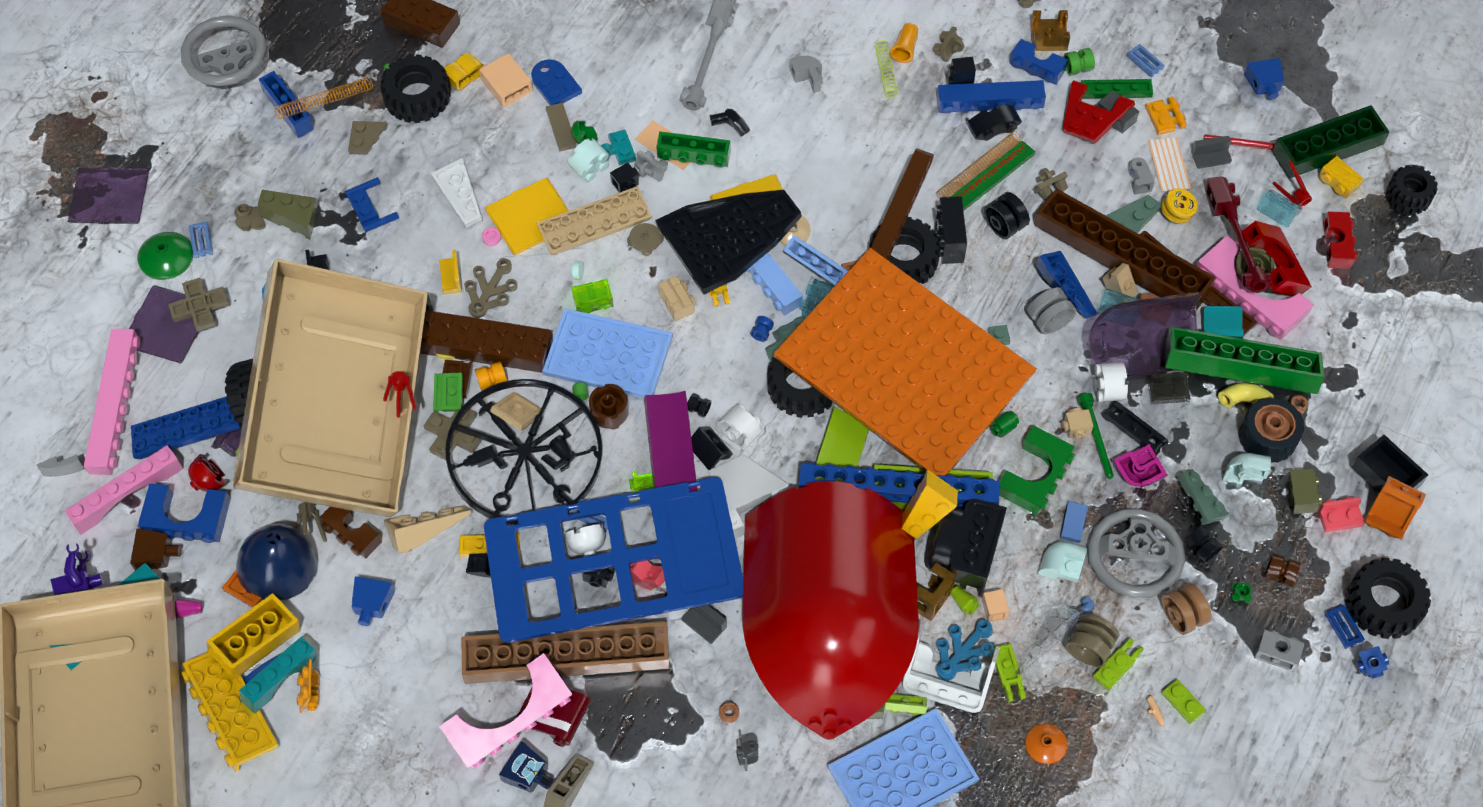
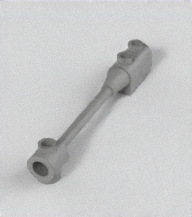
M713 0L705 23L712 26L710 40L695 84L688 88L684 87L679 99L683 101L684 107L689 110H698L705 105L707 98L704 97L701 85L717 39L727 26L732 25L734 17L731 16V13L735 14L739 5L735 3L736 0Z

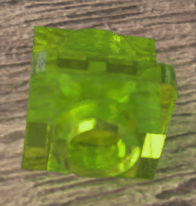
M636 471L632 472V479H629L630 489L635 490V493L653 489L652 473L636 476Z

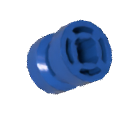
M758 316L755 320V326L750 331L751 337L761 342L767 341L769 331L772 330L774 322L766 316Z

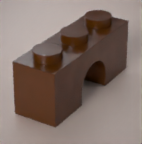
M329 507L319 517L322 529L328 534L332 532L336 536L337 541L342 545L347 544L350 546V550L356 556L361 555L367 559L382 543L379 533L366 523L356 530H348V525L353 521L349 510Z

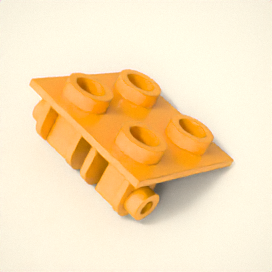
M309 659L306 666H303L301 674L299 673L297 677V686H300V693L297 695V705L300 706V713H302L304 708H308V711H316V707L319 706L317 696L319 692L316 691L319 689V674L317 670H311L312 659Z

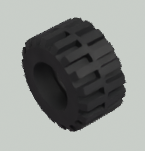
M1405 165L1404 168L1400 167L1398 171L1394 172L1387 186L1386 198L1387 201H1391L1390 205L1392 207H1396L1395 210H1401L1403 214L1410 213V215H1414L1415 212L1420 214L1428 209L1438 190L1436 178L1430 175L1431 172L1429 170L1425 171V168H1418L1417 165L1412 167ZM1406 187L1412 188L1417 192H1412L1408 190Z

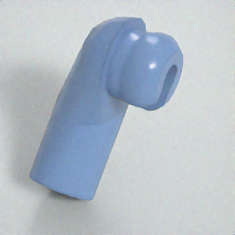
M1090 597L1083 598L1081 600L1083 606L1069 612L1073 622L1079 620L1081 615L1088 614L1094 609L1095 604Z

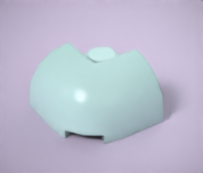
M1241 453L1228 463L1223 475V481L1242 484L1245 478L1263 481L1270 472L1271 457L1253 453Z
M1061 541L1050 545L1043 554L1038 575L1055 580L1060 577L1077 583L1087 548Z

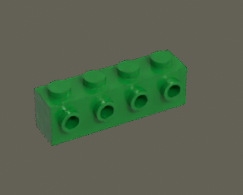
M659 131L656 145L657 158L679 160L680 162H695L700 165L711 164L717 167H728L731 144L730 140Z

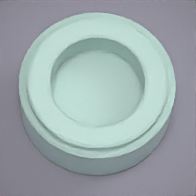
M574 261L572 277L573 279L581 280L584 272L583 262Z

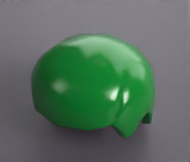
M585 120L575 121L571 128L572 137L578 144L586 139L592 141V138L595 141L598 140L594 127L585 126Z

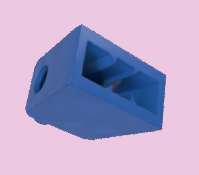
M1280 58L1247 63L1244 75L1255 94H1267L1268 99H1276L1284 82Z
M355 576L352 609L355 614L360 615L358 624L370 626L372 617L383 618L395 593L392 582Z

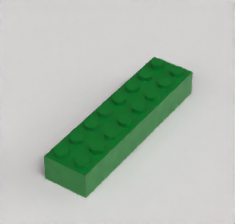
M1170 326L1165 341V368L1187 371L1313 394L1319 393L1324 380L1322 352Z

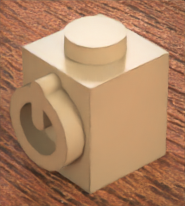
M1073 408L1065 413L1062 429L1067 433L1068 439H1080L1091 435L1093 423L1089 409Z

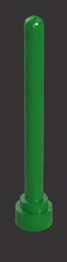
M1092 393L1081 394L1077 398L1079 405L1085 410L1089 409L1093 423L1092 434L1106 478L1112 479L1114 474L1092 408L1094 406Z

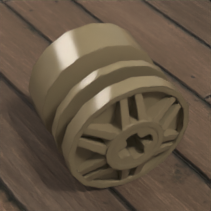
M1083 614L1075 626V632L1071 634L1066 644V649L1072 657L1086 665L1103 667L1111 653L1110 649H1113L1120 635L1119 631L1113 624L1099 616Z

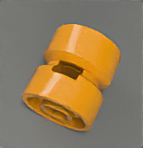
M500 361L490 364L489 368L483 366L475 369L481 391L492 385L507 381Z

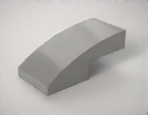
M77 454L60 462L56 457L37 464L43 476L47 477L64 476L84 470V466Z

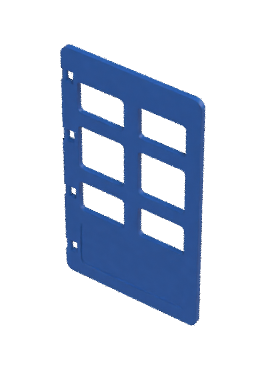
M718 477L642 490L631 494L626 493L583 501L567 506L562 505L519 513L508 517L492 518L484 523L500 639L505 643L743 597L742 569L723 482ZM700 486L701 488L699 491L689 492L690 487ZM640 497V502L629 504L628 499ZM649 506L652 511L657 542L641 547L626 548L620 512ZM579 508L580 513L568 515L567 510ZM605 515L611 551L609 553L568 560L565 554L561 523ZM518 520V525L507 526L508 521ZM546 526L552 562L535 567L521 568L516 532L518 530ZM660 559L667 596L665 598L637 602L630 574V564ZM604 568H615L621 605L581 614L575 613L570 576ZM555 579L561 613L560 617L534 623L529 622L524 585L530 582Z

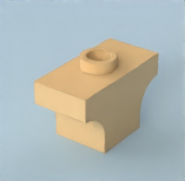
M1122 263L1118 268H1112L1103 277L1107 292L1117 296L1123 304L1129 303L1138 294L1128 264Z

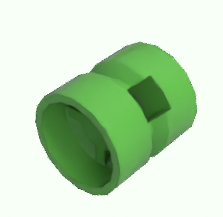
M1090 48L1080 49L1078 53L1072 51L1064 54L1063 58L1068 59L1066 67L1068 75L1078 74L1080 71H1091L1095 68V59Z

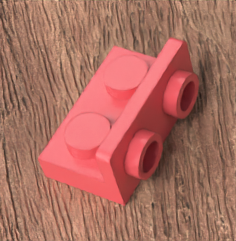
M1346 497L1338 501L1327 500L1323 502L1318 510L1324 532L1363 527L1365 522L1359 508L1361 498Z

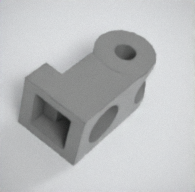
M1134 158L1129 169V175L1134 178V195L1152 192L1154 179L1147 162L1143 158Z

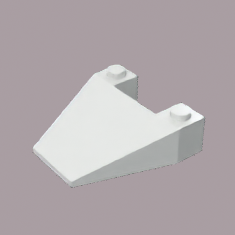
M744 454L709 470L710 478L718 477L723 482L735 539L745 535V526L739 516L740 513L790 489L786 482Z

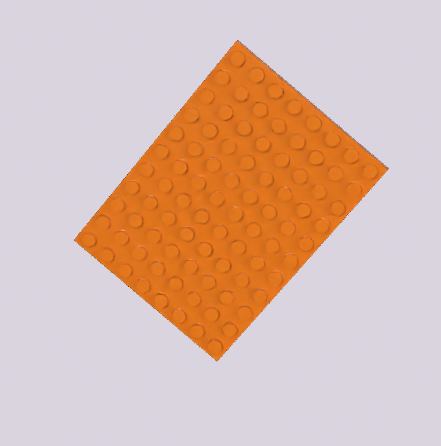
M872 248L867 250L773 353V357L925 472L928 469L938 476H945L950 473L1037 370L1036 367Z

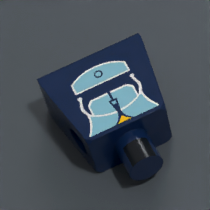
M522 741L499 773L502 782L531 793L537 785L548 789L553 782V778L545 774L548 770L545 760Z

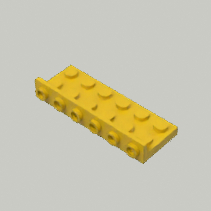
M208 652L182 663L183 671L180 672L184 683H189L191 687L189 688L190 695L193 700L197 699L201 716H206L208 720L206 724L210 733H215L217 737L215 741L219 750H224L226 754L224 759L228 767L232 766L234 771L237 772L240 765L278 748V743L260 710L254 714L240 701L239 690L246 685L241 675L233 680Z

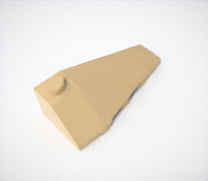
M464 505L440 509L438 514L426 511L421 512L419 517H410L409 514L386 519L384 524L393 548L400 553H408L413 548L421 546L471 514V511Z

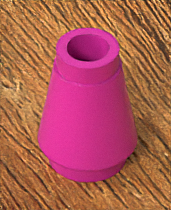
M185 599L174 601L177 619L202 613L201 601Z

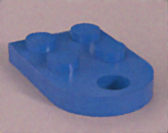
M543 60L533 67L531 72L532 82L549 105L565 103L582 94L581 87L559 61ZM542 68H548V69H549V70L546 71V72L540 71Z

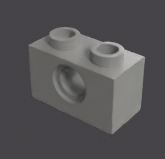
M1264 630L1259 639L1254 659L1294 672L1299 665L1305 643L1300 642L1294 637L1282 636L1274 630ZM1276 646L1281 647L1284 652L1278 651Z

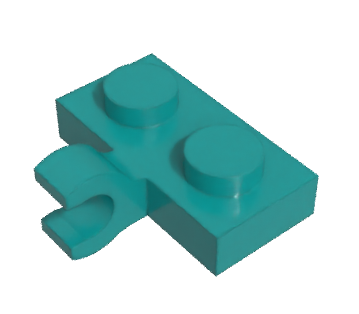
M626 130L609 133L608 138L611 145L608 143L601 145L609 153V156L615 155L619 165L635 162L636 155Z

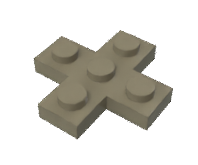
M200 278L182 283L186 298L168 304L174 323L192 317L197 332L216 326L211 311L229 305L223 286L205 292Z
M469 409L458 425L469 428L476 419L477 412ZM433 411L423 425L425 430L438 436L429 448V451L446 460L447 435L458 412H454L449 419ZM455 430L451 441L450 455L456 446L473 454L482 442V439Z

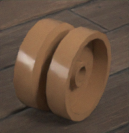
M1189 582L1179 587L1178 591L1173 590L1162 597L1165 614L1174 629L1180 634H1188L1194 631L1196 626L1201 627L1211 622L1212 615L1209 604L1200 589L1193 583Z

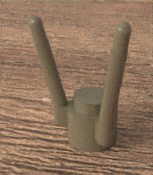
M303 502L299 504L296 529L300 531L302 521L303 536H306L307 522H311L315 518L322 540L326 542L327 539L321 527L319 511L314 510L313 503Z

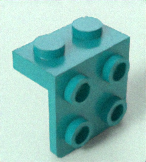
M1206 306L1204 308L1203 332L1243 339L1242 308L1239 306Z

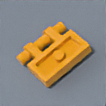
M1174 96L1167 99L1169 102L1167 105H1165L1163 99L1146 103L1145 109L1157 135L1174 132L1175 125L1179 124L1180 128L1187 126L1184 113H1181L1179 109L1180 104L1175 100ZM1169 112H1173L1175 117H1171Z

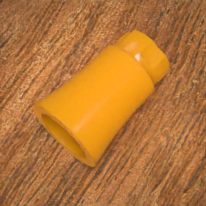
M906 23L900 30L894 45L890 49V55L894 60L901 63H908L913 60L919 30L915 24Z

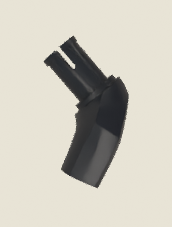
M727 109L723 113L710 115L712 126L728 123L734 127L741 137L750 131L745 120L733 109Z

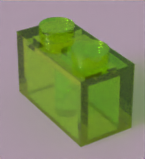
M607 279L571 287L576 311L589 314L593 311L607 310L610 307H614Z

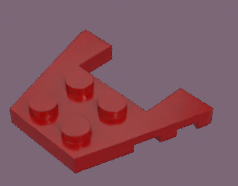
M1073 80L1063 125L1064 133L1096 143L1112 128L1111 126L1117 120L1125 116L1124 113L1129 108L1132 109L1135 106L1134 100L1119 96L1112 111L1082 102L1081 100L1087 92L1088 86Z

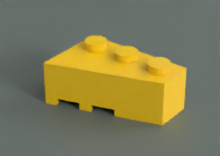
M927 469L924 479L919 483L915 495L912 496L903 512L902 529L918 539L957 507L958 490Z

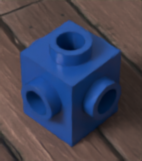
M1379 646L1357 653L1360 660L1357 661L1359 671L1364 673L1365 676L1371 675L1372 679L1383 676V671L1388 670L1389 660L1386 653L1382 654ZM1371 660L1375 661V667L1371 666Z

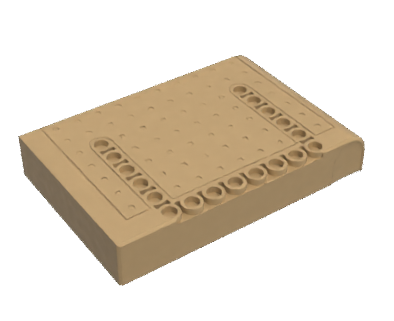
M282 259L274 260L267 272L233 479V486L236 490L384 517H392L398 512L401 480L403 479L412 404L407 387H405L401 391L400 417L398 418L396 416L397 391L393 390L391 386L386 402L383 401V397L388 384V376H391L396 371L405 372L407 376H410V385L414 395L427 292Z
M164 579L0 604V711L3 807H187L175 602L172 590ZM72 644V645H65V646H59V647H53V648H51V647L49 646V645ZM81 662L73 670H70L69 667L66 665L69 663Z

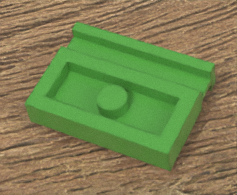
M434 373V412H459L463 401V374Z

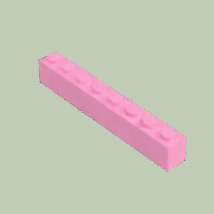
M111 329L84 461V468L92 475H112L113 469L117 466L116 454L120 450L119 438L120 433H123L124 430L123 418L127 414L126 403L131 394L129 387L130 382L134 379L133 367L137 363V348L140 347V337H138L134 329Z

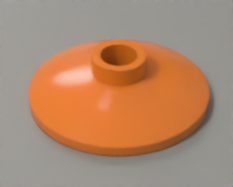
M1040 724L1028 732L1025 747L1033 760L1049 765L1060 761L1064 757L1067 750V740L1059 728L1050 724ZM1049 739L1051 743L1045 744L1043 740Z

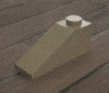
M575 754L547 791L544 807H571L594 762Z

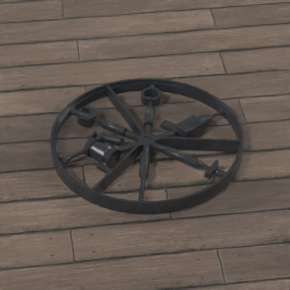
M534 379L505 381L477 393L456 414L446 440V463L452 484L461 498L470 507L490 519L503 517V515H499L500 512L509 509L511 502L507 493L514 485L523 460H525L532 511H535L527 459L546 483L553 486L554 500L560 504L565 501L568 505L577 504L589 494L597 480L602 462L600 431L596 420L586 405L564 388ZM513 387H537L548 390L539 414L535 416L527 439L523 444L515 437V434L500 417L490 412L494 404L491 401L486 404L483 400L484 397ZM554 392L564 396L579 407L532 442L542 422L543 412ZM478 402L482 406L478 413L479 416L488 412L491 420L514 444L458 425L465 413ZM584 413L595 432L598 451H596L597 447L594 445L587 451L579 453L571 451L566 439L572 435L565 425ZM559 429L563 433L562 436L559 435L552 439L549 445L537 446ZM455 430L510 449L509 451H501L497 454L493 446L490 445L473 452L461 464L454 465L450 462V447ZM551 448V451L561 459L556 462L545 454L541 457V460L554 470L560 468L561 473L570 468V464L575 457L594 452L597 464L586 488L577 498L572 500L563 492L566 491L570 494L569 487L563 484L556 485L552 476L541 464H538L531 453L548 451ZM519 456L506 481L504 493H497L493 497L494 513L474 502L460 487L453 473L456 467H473L477 465L479 468L492 462L500 469H504L507 465L500 457ZM505 498L507 500L506 506H498L496 504L497 499ZM518 520L507 522V524L511 525L519 524Z

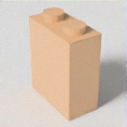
M509 53L479 69L481 81L503 108L533 92L531 80Z

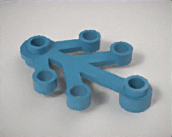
M980 620L976 625V631L963 646L961 643V627L959 625H952L949 628V633L953 639L955 655L949 660L948 650L950 647L948 640H938L936 645L940 652L941 663L937 666L936 671L941 679L949 681L956 676L957 672L980 670L982 663L979 657L992 656L994 654L993 644L987 642L981 648H972L981 638H989L993 634L992 624L987 620ZM963 659H969L967 663L958 664Z

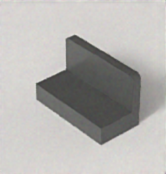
M1223 136L1194 141L1191 153L1196 167L1200 169L1230 164L1232 162L1228 150L1231 143L1230 137Z
M709 605L690 608L681 618L682 622L710 644L727 628V620Z

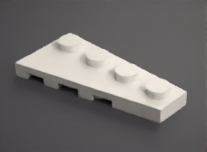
M463 158L431 173L432 179L465 228L482 221Z

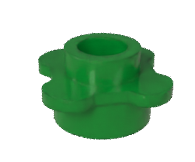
M1246 583L1232 584L1233 595L1231 598L1233 601L1237 602L1240 600L1249 603L1252 600L1250 596L1251 585Z

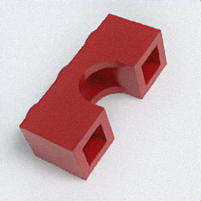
M1328 211L1323 221L1325 237H1333L1339 241L1337 243L1331 242L1326 252L1328 268L1350 269L1353 262H1356L1357 251L1354 250L1355 235H1352L1354 222L1351 220L1350 212Z

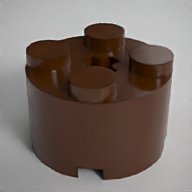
M605 384L603 387L595 388L590 394L589 408L598 426L614 430L625 422L629 413L628 400L621 387L614 384Z

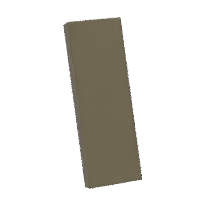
M563 102L546 106V112L559 152L576 148V142L571 134V127Z

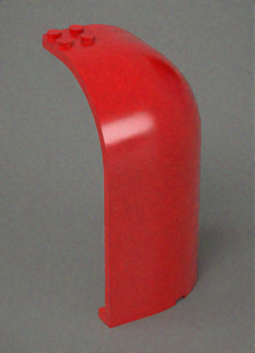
M826 481L807 483V487L798 489L796 487L787 489L745 515L743 633L752 664L763 685L774 700L799 723L821 737L831 740L868 719L895 692L910 666L916 649L919 633L915 544L914 537L902 529L904 511L871 489L865 488L863 490L856 488L851 483Z

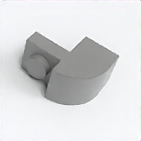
M812 56L791 58L790 72L795 83L809 80L813 92H820L821 84L823 83L822 64L820 61Z

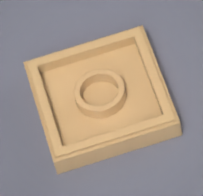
M512 392L493 405L490 412L522 431L533 423L535 416L539 414L541 408L516 392Z

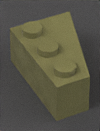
M269 190L261 191L258 201L260 217L279 226L283 225L289 228L290 231L298 232L304 235L305 238L311 239L318 213L316 198Z

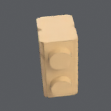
M678 276L658 284V293L674 321L694 314V306L696 305L693 295L687 293L688 288L685 281H680Z

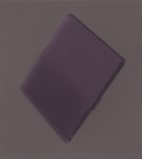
M119 167L79 168L67 222L138 224L149 170Z
M156 285L151 287L129 328L134 329L138 337H140V347L137 348V351L177 363H183L199 332L195 328L192 317L174 323L168 304L185 299L184 293Z

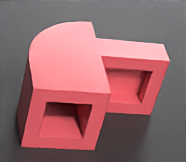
M648 560L632 563L629 566L632 581L642 588L652 591L654 587H660L665 581L662 566L652 565Z

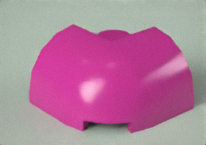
M1150 444L1133 453L1129 451L1114 459L1123 478L1133 486H1150L1168 476Z

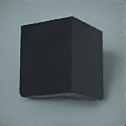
M309 249L305 250L307 265L329 270L326 254L311 256Z

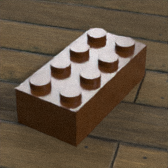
M388 0L380 10L384 24L440 48L445 46L460 25L457 10L433 0Z

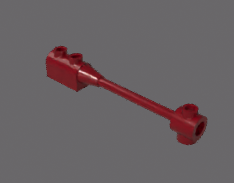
M1222 176L1208 178L1205 192L1215 216L1224 215L1232 225L1248 266L1246 273L1242 274V285L1244 288H1250L1254 293L1263 292L1272 283L1271 273H1265L1262 267L1256 266L1238 222L1237 208L1240 206V196L1233 195L1235 193V184L1229 183L1227 178Z

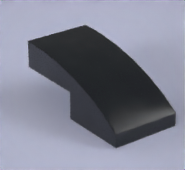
M469 554L466 573L491 578L488 554Z

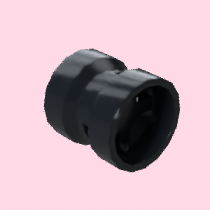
M693 393L687 402L688 411L696 412L698 416L704 418L709 412L712 401L707 398L702 399L700 395Z

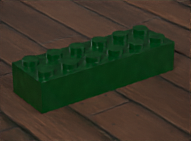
M1370 105L1277 138L1272 152L1289 178H1293L1295 176L1289 161L1293 162L1298 174L1301 175L1325 166L1336 156L1343 160L1385 144L1390 131L1373 106Z

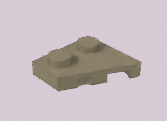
M353 121L348 147L349 154L367 155L372 146L380 139L379 135L383 130L386 131L388 127L387 122Z

